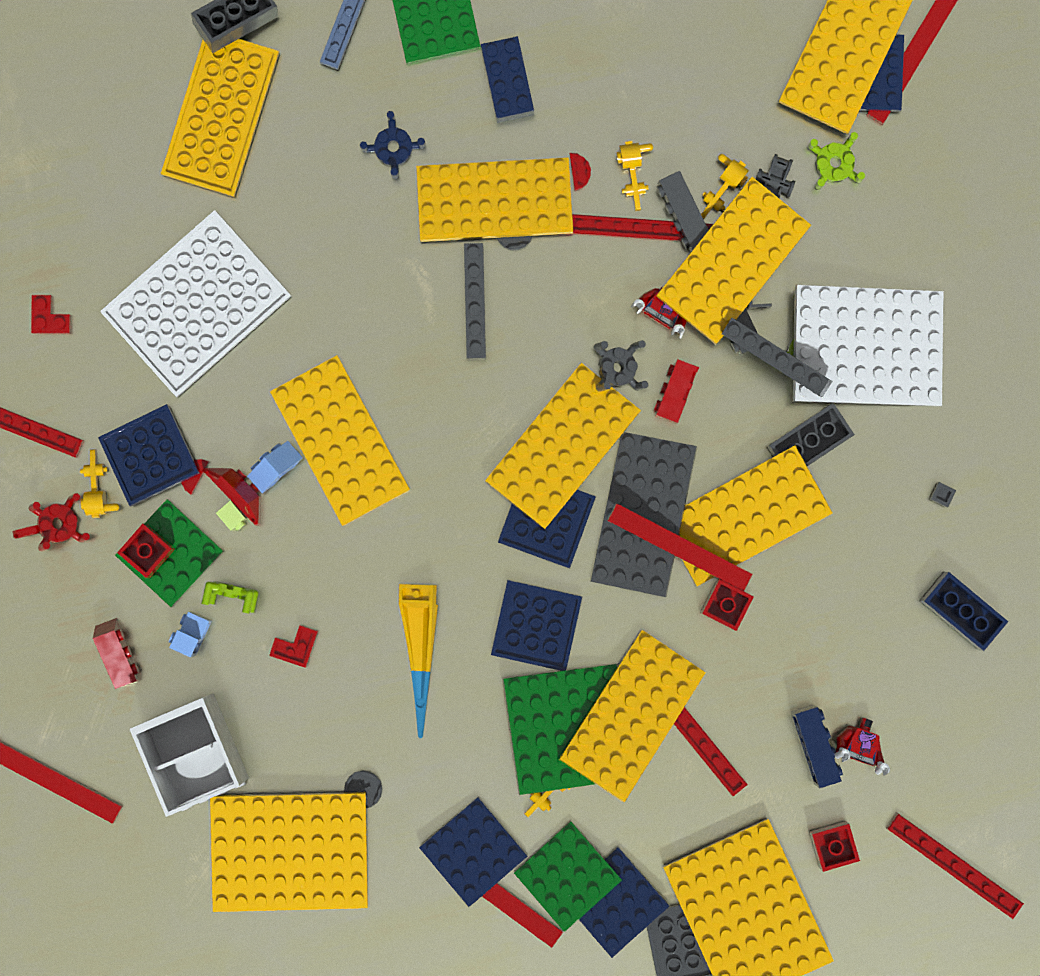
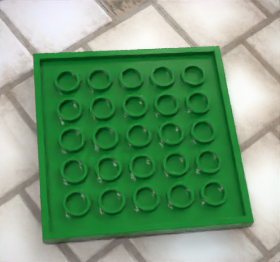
M617 664L503 679L519 795L596 785L559 760V758L615 672Z

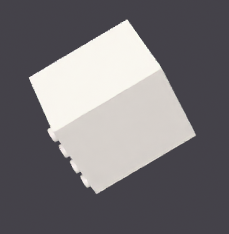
M214 693L130 728L132 737L166 817L179 811L187 810L198 803L206 802L214 796L228 792V790L241 787L249 779Z

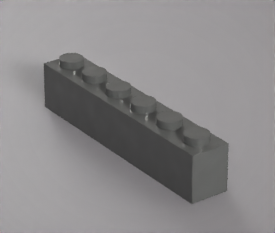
M464 243L467 361L486 360L483 243Z
M731 318L722 332V335L820 397L824 396L833 382L733 318Z

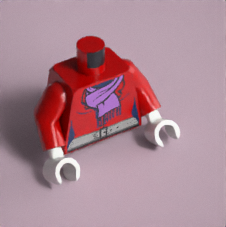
M654 288L633 302L631 308L633 306L638 307L637 314L640 312L644 313L671 330V335L674 332H678L680 334L679 338H682L687 321L656 296L661 289Z
M862 717L859 728L849 725L837 736L835 758L839 759L842 757V762L853 759L871 766L876 765L875 773L879 775L883 771L885 776L890 772V767L884 763L880 737L870 732L873 721Z

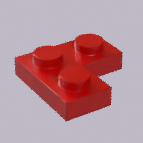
M32 295L31 333L71 334V315L52 314L51 295Z
M299 625L294 643L275 637L269 656L306 668L318 631Z

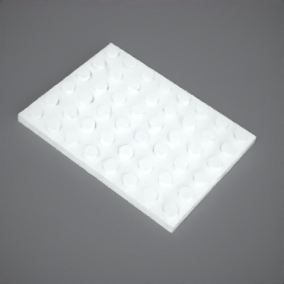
M214 210L100 312L168 389L178 397L287 301L291 295Z
M795 285L794 357L833 382L824 396L820 397L793 380V401L942 406L944 291Z

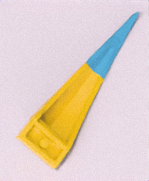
M399 584V607L411 667L418 737L422 738L438 609L436 604L437 585Z

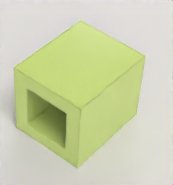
M229 501L216 512L230 531L240 530L246 525L244 521L248 519L232 501Z

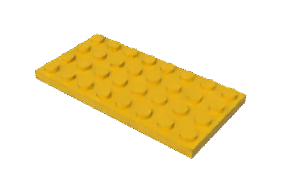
M827 0L782 93L779 103L848 134L913 0Z
M237 39L212 53L205 41L202 40L161 175L235 197L278 60L279 51Z
M569 157L416 166L420 242L573 234Z
M751 177L656 296L716 345L724 336L722 332L731 318L736 320L810 228L811 224L754 177Z
M338 355L270 391L342 526L410 490Z
M582 363L485 480L486 483L544 529L551 523L641 411L613 387L608 390L597 391L596 386L602 379Z
M796 445L685 505L679 536L734 565H738L833 514ZM683 560L696 586L715 577Z
M641 630L559 760L620 801L625 802L706 672Z

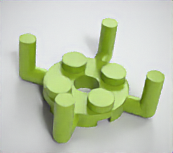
M852 132L844 144L833 142L820 148L817 139L810 141L808 148L817 154L816 166L821 176L815 184L816 189H821L826 181L835 182L850 177L855 182L860 183L865 178L864 172L857 174L853 171L855 157L850 147L858 138L856 132ZM838 158L840 166L832 167L830 159Z
M209 581L205 584L201 604L215 605L216 596L223 595L229 598L244 600L243 613L250 614V612H255L258 598L257 590L216 581Z

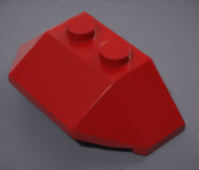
M204 468L202 470L255 526L261 524V496L258 494L259 490L253 483L249 485L245 480L247 476L240 469L236 471L233 468Z

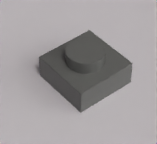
M938 482L930 500L948 508L956 490Z

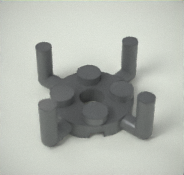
M607 341L594 345V350L601 356L599 359V373L602 380L596 386L597 391L608 390L611 388V385L622 386L630 384L637 391L648 387L647 381L637 382L634 379L638 364L633 354L636 350L646 346L645 341L634 342L627 350L617 347L606 351L605 349L608 347ZM615 362L621 365L620 372L614 370Z

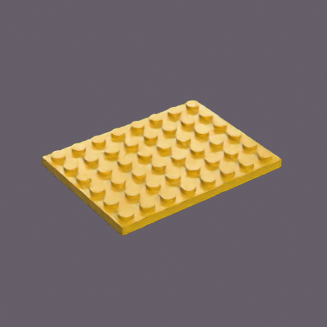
M366 792L217 795L210 798L213 912L368 908Z
M768 818L663 866L713 976H803L834 961Z

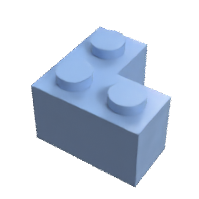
M289 441L282 445L278 443L271 449V453L265 452L259 458L260 461L250 468L252 472L247 477L262 494L274 486L284 474L293 469L303 459Z
M191 611L184 614L180 621L181 629L173 632L169 639V643H171L169 648L188 657L196 656L212 621Z

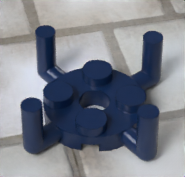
M388 111V128L378 133L374 144L367 145L365 141H362L360 148L364 153L375 152L381 162L391 166V176L393 179H397L399 177V166L408 160L413 149H424L426 143L424 138H419L416 142H412L405 130L396 127L394 112ZM391 142H396L399 148L397 151L391 152L388 149V145Z

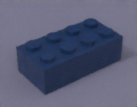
M518 36L481 44L482 57L497 123L534 115L533 102Z
M944 572L920 600L980 651H985L1009 622L950 572Z
M812 704L791 711L814 785L820 789L842 782L840 776H843L840 765L835 762L836 751L834 746H831L828 739H831L828 728H825L822 721L825 720L822 709Z

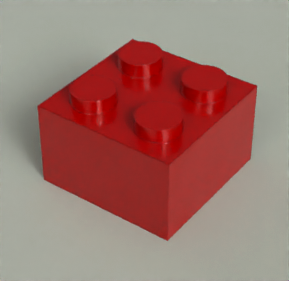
M142 523L117 553L145 578H151L175 548L149 525Z
M717 579L700 613L737 631L754 596Z
M847 821L809 831L819 868L823 872L860 861L850 824Z

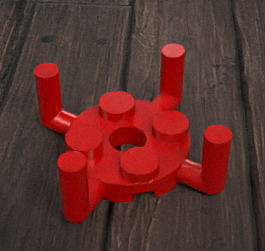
M78 493L69 496L64 505L52 504L43 510L40 508L39 502L29 505V511L38 516L37 525L43 537L38 546L39 551L49 549L50 542H63L70 537L81 543L89 540L90 535L88 533L80 534L76 531L77 517L71 510L74 502L80 499ZM54 518L61 520V528L53 527L52 521Z

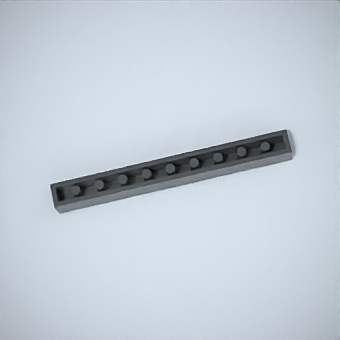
M678 171L659 180V186L656 188L661 197L664 196L667 202L665 207L667 212L672 214L675 219L673 224L677 232L681 231L684 237L681 240L685 249L689 248L690 252H692L708 232V228L681 172ZM745 308L736 320L757 333ZM733 341L731 342L735 353L738 352L741 355L747 352L743 347Z

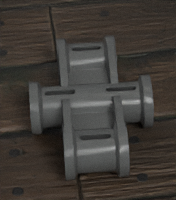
M774 154L769 172H764L759 168L755 179L778 198H780L781 192L786 193L790 197L796 181H789L786 178L793 160H786L778 157V154Z

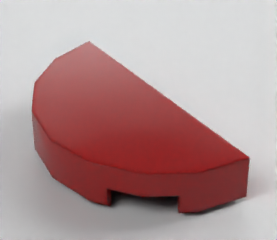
M569 153L574 191H577L587 185L591 176V168L589 162L583 156H580L578 153Z
M203 459L194 460L200 474L181 482L185 491L190 495L193 494L204 474L202 470L207 468L210 461Z
M38 525L12 531L13 538L15 539L40 533Z

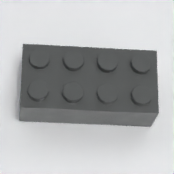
M213 0L193 11L191 16L193 25L211 52L214 53L277 18L278 9L273 0Z
M832 403L768 445L767 448L774 457L796 445L806 465L809 466L855 434L835 404Z

